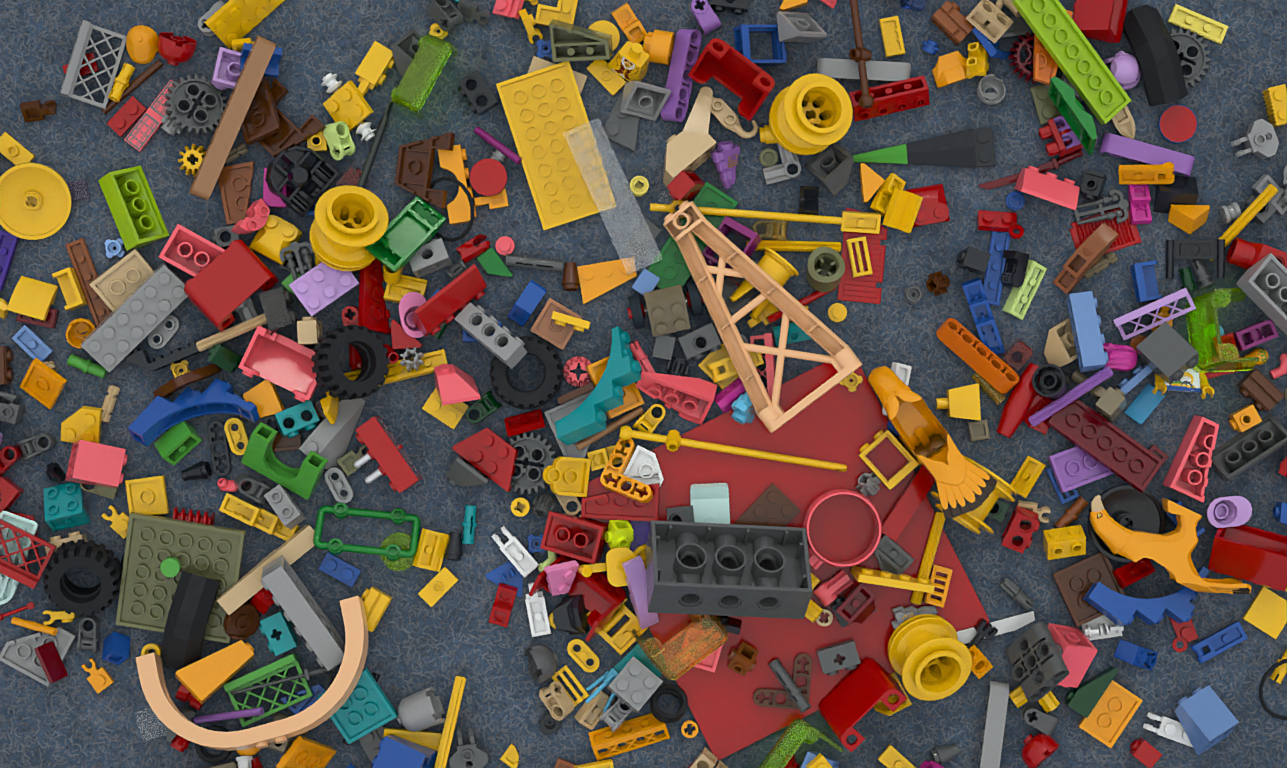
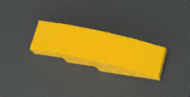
M226 493L219 508V511L285 541L292 537L300 527V525H297L290 530L284 526L276 514L229 493Z

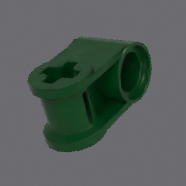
M491 390L466 410V419L470 423L481 422L502 406L491 395ZM476 409L479 411L480 416L477 420L470 419L469 413L471 410Z

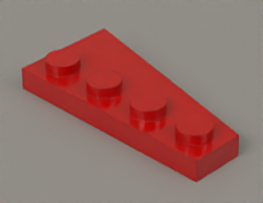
M375 258L370 265L360 269L358 326H365L368 330H373L376 333L391 335V327H389L388 321L390 313L389 310H386L383 298L385 291L382 287V282L384 281L381 262Z
M660 482L648 485L653 491V498L648 503H640L616 492L582 498L581 518L659 521ZM637 488L635 490L636 492L640 493L641 497H643V495H648L646 490L644 492L638 491Z

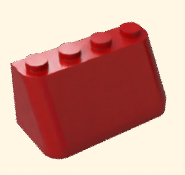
M1077 0L1073 5V21L1086 38L1108 43H1119L1122 37L1128 0Z
M1244 524L1218 528L1213 541L1208 570L1218 574L1233 576L1236 579L1247 580L1257 585L1268 586L1274 590L1285 591L1287 588V536Z

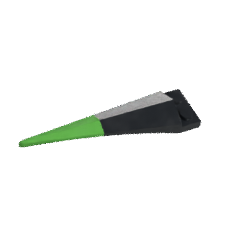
M992 127L964 130L853 155V162L970 168L995 166Z

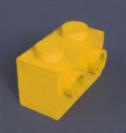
M1076 525L1043 530V547L1047 559L1053 560L1085 555L1086 536L1082 526Z

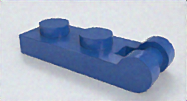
M1235 621L1202 640L1193 643L1190 647L1192 651L1196 652L1198 662L1203 663L1246 640L1248 637L1239 621ZM1207 645L1209 651L1204 653L1202 648Z

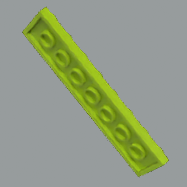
M1059 0L1011 1L1101 125L1110 121L1132 101Z

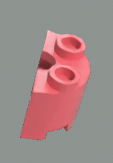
M262 198L249 206L245 212L247 217L244 220H239L231 231L236 234L246 235L261 229L266 224L270 209Z

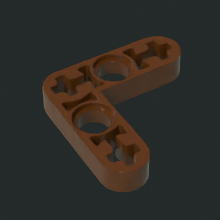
M210 364L182 374L153 391L155 398L157 396L166 398L187 385L220 373L221 369L215 364Z
M799 653L794 659L793 681L796 684L797 677H806L807 683L804 686L797 685V687L806 690V693L802 692V694L809 702L812 660L808 654ZM802 657H805V660L808 661V664L804 665V671L808 670V674L804 672L796 673L797 669L801 671V664L798 663V660H801ZM758 688L753 693V701L758 706L798 709L793 700L789 699L786 690ZM760 692H763L764 696H770L769 693L772 692L773 703H769V699H763V702H759L756 695H760ZM782 693L786 696V701L783 704H778L775 701L777 694Z

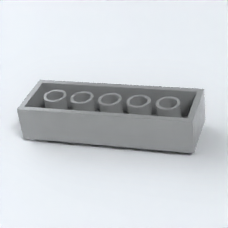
M163 262L81 342V347L110 372L187 298L184 292L186 282Z
M281 555L264 566L261 578L263 587L267 591H271L275 604L277 606L281 605L284 609V616L289 622L292 621L294 623L296 633L300 637H304L309 651L315 652L319 665L321 667L325 666L327 671L340 664L345 651L344 640L285 557Z

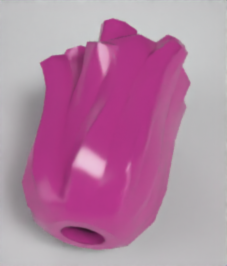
M1105 342L1103 348L1104 352L1106 351L1108 354L1106 366H1109L1111 370L1125 372L1132 370L1136 366L1138 356L1132 347Z

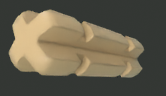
M109 385L108 395L105 396L102 405L103 422L110 421V412H113L117 400L115 397L120 391V388L117 386Z

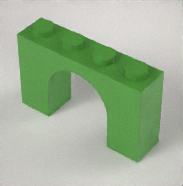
M260 422L251 434L241 463L308 500L317 488L328 460L310 451L300 468H291L284 465L277 459L272 448L278 431Z

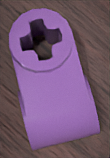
M707 0L692 1L691 11L698 25L702 27L704 35L722 26ZM697 2L699 4H704L702 11L700 9H695Z

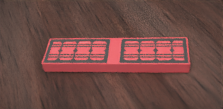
M172 80L167 83L124 139L139 152L143 150L163 124L161 120L167 114L165 110L168 108L164 106L165 101H167L165 95L169 93L168 88L173 87L174 81Z

